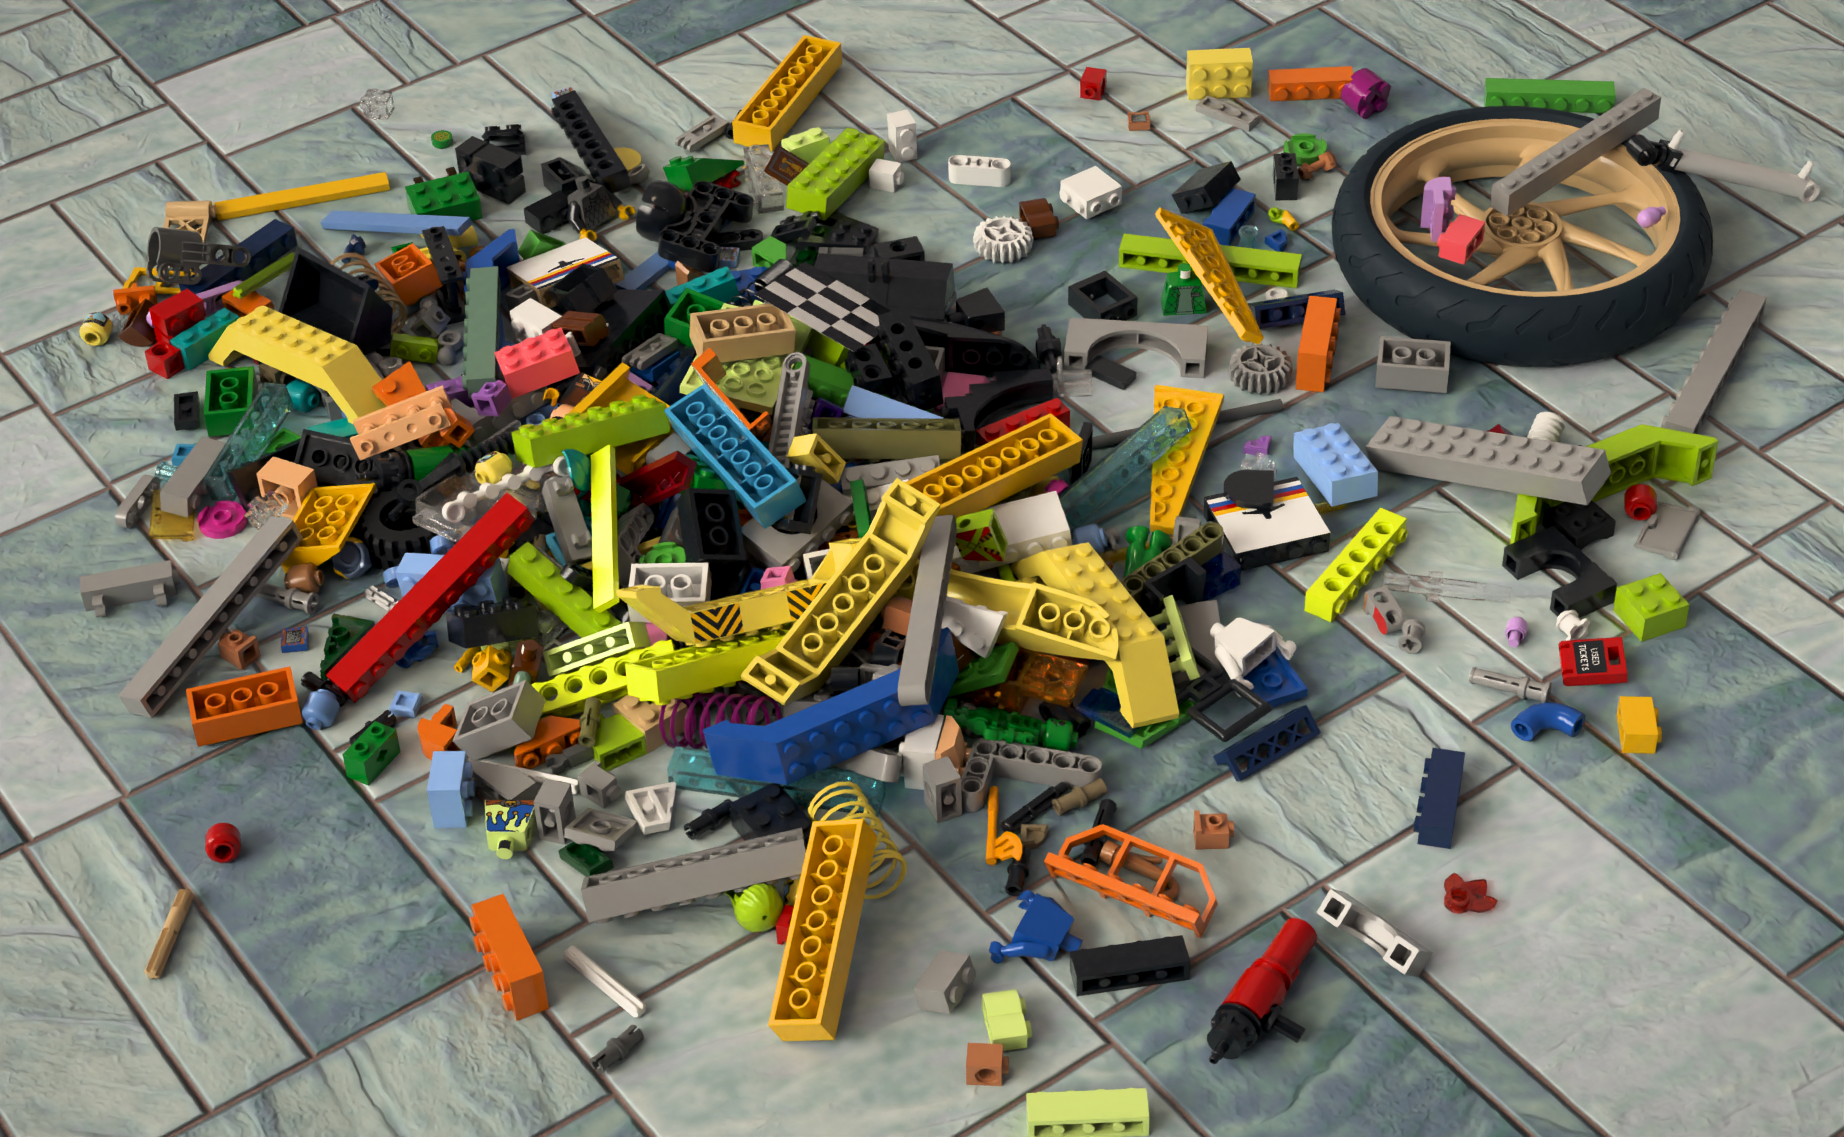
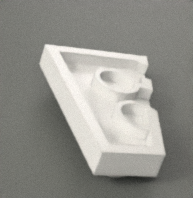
M947 596L941 628L948 627L950 632L963 645L980 656L987 658L993 650L1008 612L1001 610L998 612L987 609L986 606L966 604L963 600Z

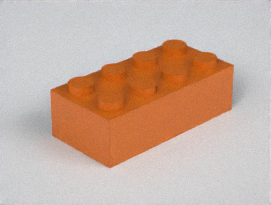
M1309 296L1298 350L1296 390L1324 392L1325 383L1330 384L1341 308H1336L1337 298Z
M290 666L186 689L192 727L198 747L303 723Z
M504 894L472 904L473 917L469 918L474 934H477L473 937L474 945L478 953L482 951L484 953L482 959L487 972L492 971L494 974L492 980L497 992L502 991L504 994L502 995V1001L506 1011L512 1010L518 1021L548 1010L549 1004L543 970Z

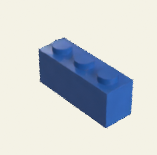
M1232 188L1221 198L1219 205L1213 208L1210 217L1204 220L1203 225L1213 230L1219 245L1230 246L1255 212L1256 194Z

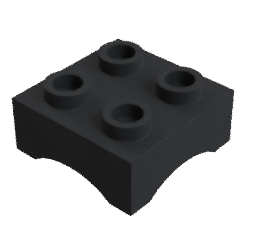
M1592 500L1588 505L1563 502L1544 511L1542 526L1545 528L1553 526L1561 534L1565 535L1572 544L1582 550L1595 540L1608 539L1614 536L1616 520Z

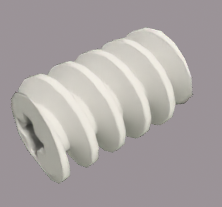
M1540 412L1536 415L1527 438L1559 442L1562 431L1565 428V422L1556 413Z

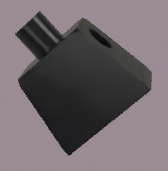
M983 288L957 299L956 312L948 314L946 317L947 321L988 332L1005 330V311L988 288Z

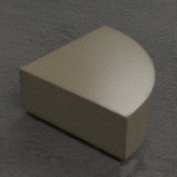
M1021 824L1022 845L1032 850L1043 844L1048 837L1049 824Z

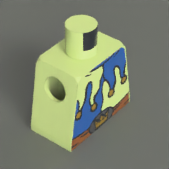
M485 800L488 846L490 850L496 851V855L499 858L510 859L513 851H525L529 848L537 829L534 800Z

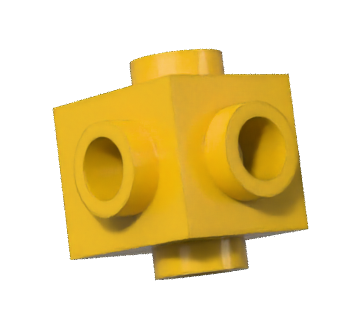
M489 645L482 652L479 651L472 660L473 682L493 693L509 679L510 657L503 651Z

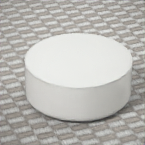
M1271 288L1266 292L1265 301L1288 297L1289 294L1282 288Z

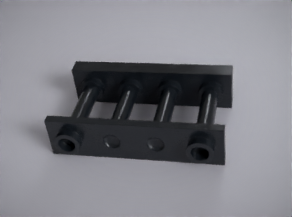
M431 227L430 229L422 230L440 283L444 285L438 289L436 296L442 311L451 318L447 325L463 322L466 319L465 303L457 281H462L464 278L445 227Z

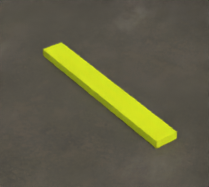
M610 444L590 455L593 609L598 613L619 603V597L616 592L619 589L615 448Z

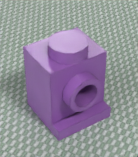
M501 380L486 382L478 393L471 395L478 415L499 416L512 400L507 384Z

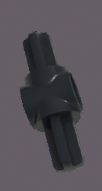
M1042 324L1037 329L1039 337L1036 340L1037 360L1044 363L1046 369H1050L1051 375H1055L1056 372L1060 371L1059 359L1062 357L1060 338L1052 335L1050 327Z

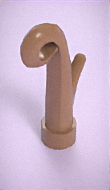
M1108 840L1101 850L1099 860L1112 866L1121 845ZM1129 852L1122 867L1158 882L1163 870L1154 864H1161L1163 859L1161 857ZM1171 876L1165 887L1169 888V890H1164L1162 894L1174 899L1179 893V884Z

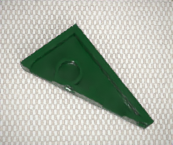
M335 613L332 615L333 624L332 628L328 630L329 636L326 638L324 647L325 658L320 663L321 679H328L326 674L375 626L374 621Z

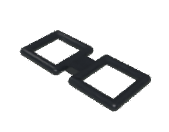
M1192 648L1196 663L1208 673L1176 694L1178 705L1189 698L1197 702L1187 710V715L1222 742H1227L1271 711L1272 707L1267 701L1238 680L1231 679L1223 685L1216 682L1215 680L1223 674L1222 669ZM1176 654L1169 656V663L1176 661V658L1179 656H1176ZM1232 691H1235L1257 708L1224 730L1202 712Z

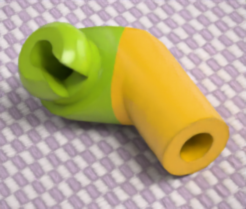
M1277 207L1269 210L1268 215L1272 222L1284 224L1290 231H1295L1299 227V223L1289 211L1278 209Z

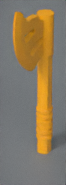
M997 786L989 788L988 831L986 840V863L988 865H995L997 859L1004 861L1012 857L1019 861L1023 853L1022 842L1016 834L1006 831L997 838L999 788Z

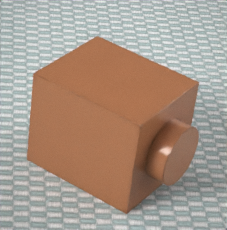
M895 595L882 608L881 618H884L882 629H889L895 633L907 636L913 600Z

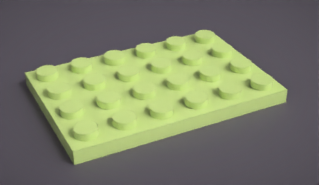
M724 303L721 309L737 308L739 306ZM791 319L796 330L794 352L803 353L812 335L813 328L799 320ZM789 354L723 362L721 364L727 374L716 385L734 406L760 413L766 411L769 415H772L776 408L783 362ZM797 362L791 366V370H794ZM692 365L680 384V393L688 395L703 385Z

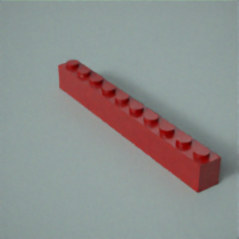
M507 492L326 674L332 684L346 694L354 703L364 697L368 690L385 676L387 670L397 660H400L405 652L415 642L419 641L434 623L439 621L442 614L451 605L455 604L460 596L469 587L473 586L488 568L494 565L499 556L505 550H508L523 532L530 528L535 519L528 508Z

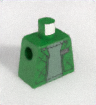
M1182 263L1178 266V272H1169L1167 274L1161 297L1163 316L1206 314L1202 282L1192 271L1190 264Z

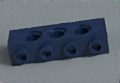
M1335 289L1248 303L1260 329L1304 322L1309 296L1337 298L1336 308H1341L1340 316L1346 315L1343 292Z

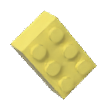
M1250 48L1187 50L1186 89L1188 100L1204 99L1208 95L1216 99L1251 97L1253 60Z

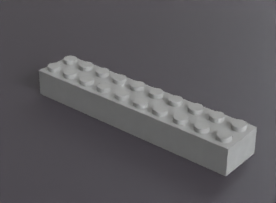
M1392 416L1386 420L1366 445L1370 462L1377 470L1583 505L1589 504L1611 474L1606 452L1603 449Z

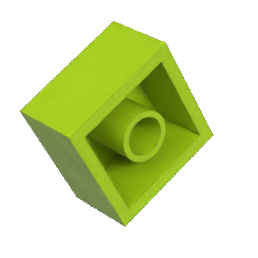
M1661 573L1617 587L1613 611L1636 637L1643 642L1684 628L1690 604Z

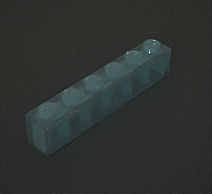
M263 384L211 465L203 480L212 500L234 501L237 494L225 471L241 467V464L259 459L264 454L294 406L286 384Z

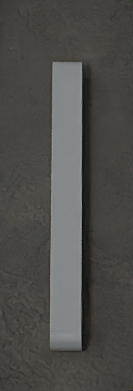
M954 515L936 516L922 547L898 682L900 706L929 704L957 534Z

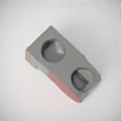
M1387 586L1365 591L1362 609L1367 615L1371 614L1380 632L1385 635L1402 630V625L1405 622L1404 615ZM1381 595L1380 600L1376 601L1374 599L1375 596Z

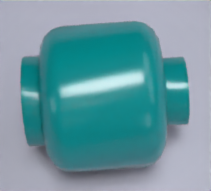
M296 379L284 389L283 396L289 408L307 413L319 404V391L310 383Z

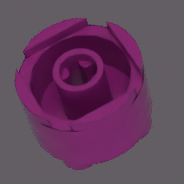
M1362 68L1351 76L1353 80L1349 84L1345 83L1341 92V100L1363 119H1367L1372 113L1382 112L1386 109L1391 85L1368 68Z

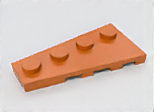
M410 361L372 387V392L386 407L426 392Z

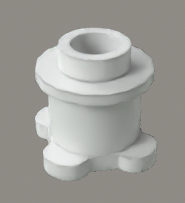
M1575 610L1564 611L1557 618L1556 628L1568 635L1566 641L1584 639L1589 634L1587 630L1590 621L1587 618L1581 620Z

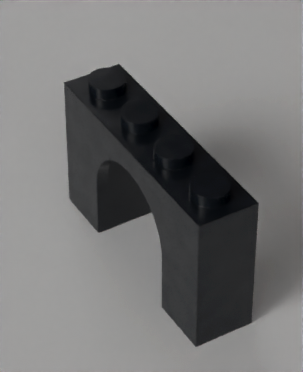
M1553 526L1504 547L1502 566L1517 580L1543 569L1562 570L1576 578L1575 581L1552 591L1550 610L1557 617L1564 611L1575 610L1578 613V617L1581 618L1615 601L1617 589L1615 580L1608 576L1595 562L1590 560Z

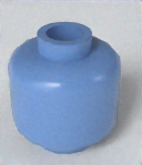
M318 689L307 696L301 709V716L306 721L308 727L320 730L321 727L327 728L333 724L340 708L335 694L328 690Z

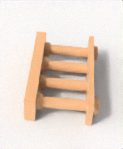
M439 386L354 419L353 424L358 435L351 437L350 441L360 461L451 426L444 408L453 409V406L444 386Z

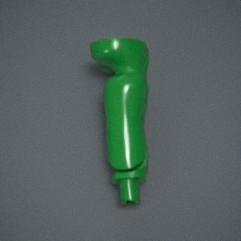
M1146 526L1128 528L1125 538L1130 545L1126 551L1124 577L1170 548L1172 539L1164 532L1154 530L1151 535L1150 546L1146 550L1145 544L1149 537V528Z

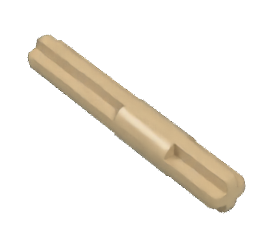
M189 888L178 890L144 971L149 979L161 977L194 898V894Z

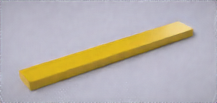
M386 172L219 201L214 202V205L217 207V220L221 221L388 191L390 186Z

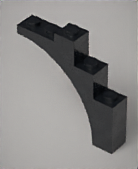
M1050 369L993 372V381L984 384H969V393H966L965 396L945 397L944 406L940 407V415L944 419H959L961 443L964 452L974 450L976 430L991 417L1016 406L1052 400L1053 377Z

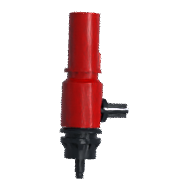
M1299 918L1288 919L1262 957L1256 959L1251 967L1243 972L1223 1003L1218 1007L1211 1019V1030L1207 1034V1042L1213 1050L1209 1058L1212 1064H1217L1222 1058L1231 1060L1239 1058L1243 1051L1251 1049L1260 1039L1262 1028L1268 1034L1274 1029L1296 1043L1300 1041L1306 1029L1281 1015L1283 1008L1280 1006L1286 999L1287 991L1299 975L1300 965L1317 942L1316 931L1309 923Z

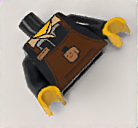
M596 366L591 376L580 372L577 376H572L555 388L546 389L543 401L551 399V406L553 407L556 406L558 400L559 406L568 404L575 407L607 377L609 372L601 366Z

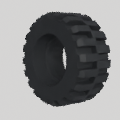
M394 487L388 492L383 491L379 493L377 498L373 497L359 518L361 538L369 550L372 564L379 569L383 568L385 571L399 566L405 553L431 554L430 540L440 534H450L454 541L457 533L456 524L447 521L442 515L443 506L448 502V499L443 494H439L437 490L432 488L422 494L420 501L415 505H411L396 521L390 520L388 514L400 503L397 497L398 487ZM412 488L403 489L406 495L413 490ZM416 528L408 531H402L405 529Z

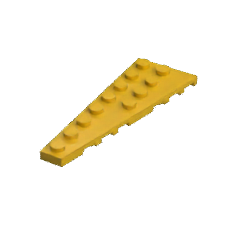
M1160 207L1155 213L1156 217L1234 327L1238 336L1245 342L1250 341L1259 345L1264 337L1213 230Z
M1155 385L1150 504L1151 532L1160 530L1165 534L1173 535L1176 516H1182L1223 406L1224 394Z

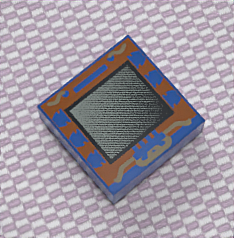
M308 628L282 629V653L307 651Z

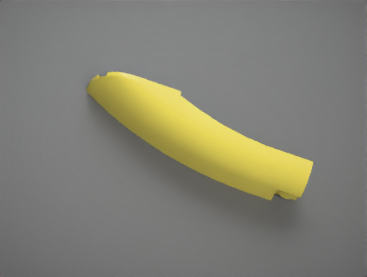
M917 559L912 572L892 598L897 595L913 600L919 559ZM951 569L947 590L948 597L963 600L964 603L974 606H986L987 609L998 612L1001 610L1008 612L997 638V644L1015 642L1018 648L1077 658L1116 661L1119 648L1117 629L1110 619V615L1097 603L1087 598L1035 582L1033 584L1012 582Z

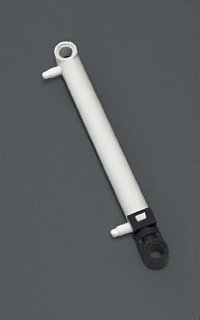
M1678 130L1671 141L1660 139L1659 142L1649 141L1643 135H1636L1629 140L1626 146L1627 152L1639 165H1656L1661 171L1673 173L1674 170L1797 197L1804 203L1812 202L1820 193L1819 185L1809 177L1815 165L1813 161H1808L1799 174H1792L1678 147L1685 135V132L1682 130Z

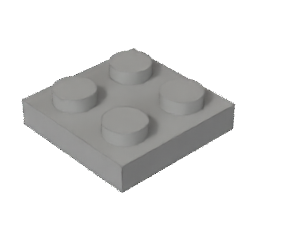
M587 808L565 827L564 838L574 840L577 844L597 846L603 851H615L637 831L638 821Z

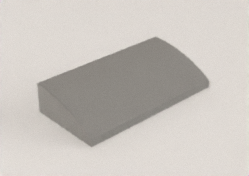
M1217 600L1197 602L1179 607L1191 647L1222 669V676L1215 681L1221 685L1228 682V674L1215 656V638L1210 635L1212 626L1215 623H1220ZM1171 638L1168 639L1169 645H1171V642L1174 641L1171 640ZM1196 663L1200 677L1208 673ZM1186 671L1173 673L1175 689H1183L1198 679L1190 681Z

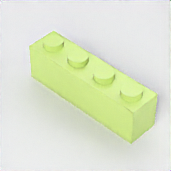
M626 622L543 652L549 677H556L560 674H570L579 671L584 666H594L603 663L604 660L610 657H621L634 649L650 647L651 644L645 622Z
M1146 1088L1026 1093L1028 1137L1149 1136V1108Z

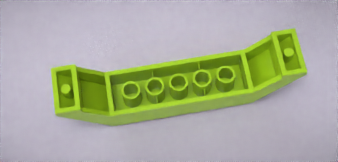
M1641 424L1590 444L1586 447L1605 450L1611 474L1592 498V501H1599L1653 478L1685 482L1691 486L1712 478L1719 441L1715 437ZM1518 494L1510 544L1535 534L1536 526L1543 523L1544 511L1565 501Z

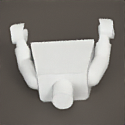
M1236 618L1227 627L1220 623H1215L1210 630V635L1215 638L1214 653L1216 658L1225 668L1230 679L1238 680L1250 690L1254 688L1253 684L1248 680H1244L1243 677L1274 652L1276 646L1287 660H1290L1296 651V644L1290 640L1285 642L1283 637L1270 625L1251 622L1243 618Z

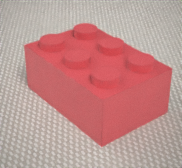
M562 328L548 330L545 334L534 338H527L521 343L505 346L500 351L494 352L512 399L580 373Z

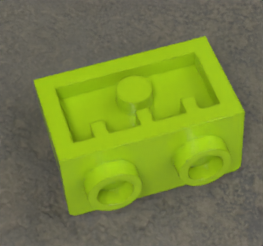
M393 333L390 357L436 364L438 339Z

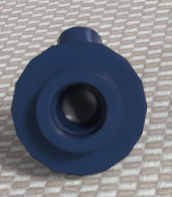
M355 234L351 235L344 254H364L366 244L362 237H357ZM345 258L341 261L346 264L351 261V258Z

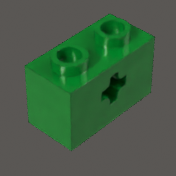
M374 721L342 754L347 777L369 786L401 752L396 729Z

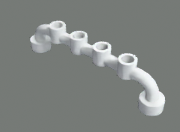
M560 456L553 464L538 468L527 465L522 473L517 475L507 473L500 482L495 484L485 482L476 492L469 493L463 491L459 493L456 500L447 502L443 506L442 515L447 521L457 523L464 518V507L473 508L478 501L485 498L495 499L502 491L507 489L517 490L522 483L529 480L539 481L544 474L552 471L559 476H570L565 456Z

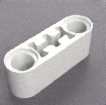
M954 155L948 159L949 181L951 183L1005 187L1011 183V163L1005 158Z

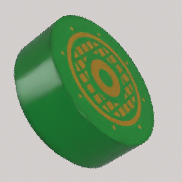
M440 130L431 135L432 145L435 148L444 149L453 143L452 134L449 131Z

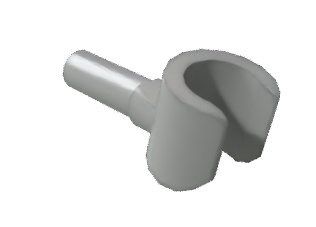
M1112 527L1104 530L1107 543L1111 544L1114 550H1118L1117 541L1120 540L1118 529Z

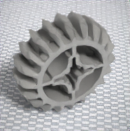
M1252 343L1251 346L1244 345L1242 349H1237L1236 353L1232 354L1229 363L1230 377L1234 385L1241 387V391L1249 390L1250 394L1258 392L1259 395L1262 392L1269 395L1270 391L1278 392L1279 388H1285V384H1288L1291 379L1293 367L1291 366L1290 356H1287L1286 351H1280V347L1273 348L1271 344L1266 346L1262 343L1260 345Z

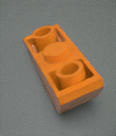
M547 716L540 719L535 729L534 737L528 742L517 744L514 751L516 767L533 769L545 763V758L548 755L561 754L563 750L578 744L581 730L580 720L557 716Z

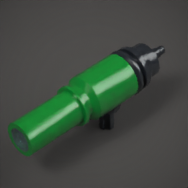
M410 441L400 445L402 450L397 451V453L390 452L384 458L374 459L372 471L358 473L357 480H374L379 491H391L392 488L398 487L403 480L414 479L420 481L450 452L459 455L461 450L468 452L469 447L464 448L461 446L459 448L456 446L455 449H452L449 445L423 448L416 446L414 442ZM508 453V457L513 465L512 472L519 471L521 462L517 461L516 454L510 455ZM475 467L473 473L466 471V475L463 477L454 475L450 478H445V480L432 488L452 486L457 480L466 482L469 478L475 477Z

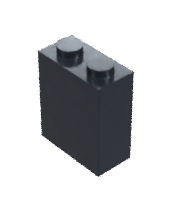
M1232 161L1199 169L1172 194V197L1181 214L1214 206L1241 179Z

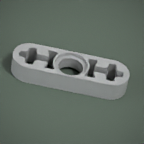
M143 475L118 507L115 513L116 526L131 529L159 492L160 480L158 477Z

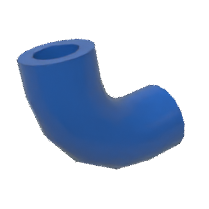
M1539 703L1519 713L1512 720L1511 729L1519 739L1524 741L1532 740L1544 729H1555L1570 737H1575L1585 722V714L1561 703Z

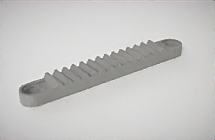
M800 352L789 354L783 362L768 449L785 468H792L793 463L786 457L794 437H798L799 433L802 432L800 426L803 425V408H806V391L809 390L810 364L805 355ZM795 362H802V366L799 369L791 370V366Z

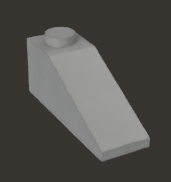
M467 759L468 762H472L473 766L471 781L475 780L476 790L487 799L535 800L538 794V785L533 777L526 776L518 769Z

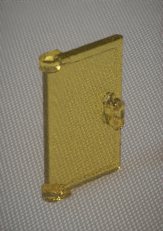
M153 490L149 538L182 539V542L193 541L195 535L193 532L195 509L188 518L161 511V490Z

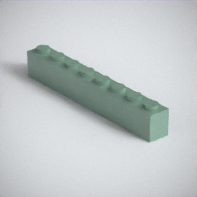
M498 266L470 268V278H466L467 291L465 295L467 305H465L466 319H464L466 333H464L465 347H463L465 361H463L464 375H462L463 390H468L469 399H472L471 395L478 393L486 382L498 380L499 364L494 352L499 351L501 283Z

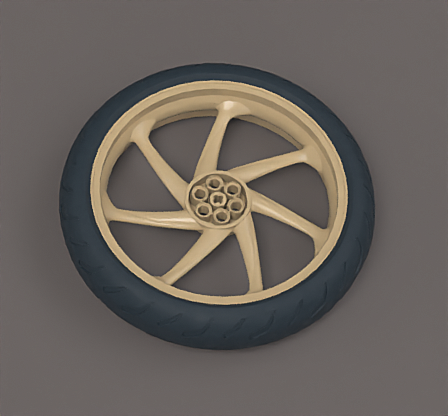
M1488 106L1450 111L1421 119L1391 133L1368 149L1367 153L1362 155L1352 167L1339 189L1332 215V239L1336 259L1349 286L1370 311L1412 339L1450 341V354L1485 363L1520 367L1565 366L1604 359V357H1612L1631 350L1637 345L1640 346L1657 337L1664 330H1667L1689 309L1704 286L1713 256V228L1702 195L1686 172L1674 170L1673 173L1661 171L1656 165L1652 164L1641 166L1630 156L1626 146L1629 140L1636 136L1634 134L1560 182L1561 184L1594 194L1592 196L1542 203L1531 201L1507 217L1492 207L1483 211L1456 193L1455 200H1451L1454 212L1457 215L1461 214L1485 222L1483 242L1475 252L1490 254L1497 258L1468 280L1459 279L1442 272L1416 257L1401 243L1438 247L1437 242L1431 241L1430 233L1399 230L1390 220V217L1402 205L1424 193V186L1428 181L1438 177H1450L1451 183L1475 178L1505 177L1594 120V118L1571 112L1526 106ZM1613 204L1637 222L1639 212L1648 207L1658 208L1663 206L1666 209V214L1661 216V220L1657 224L1649 228H1643L1656 248L1652 255H1645L1570 224L1560 219V217ZM1563 243L1619 257L1637 265V268L1604 283L1573 289L1570 268ZM1544 261L1552 275L1557 291H1514L1486 285L1525 264Z

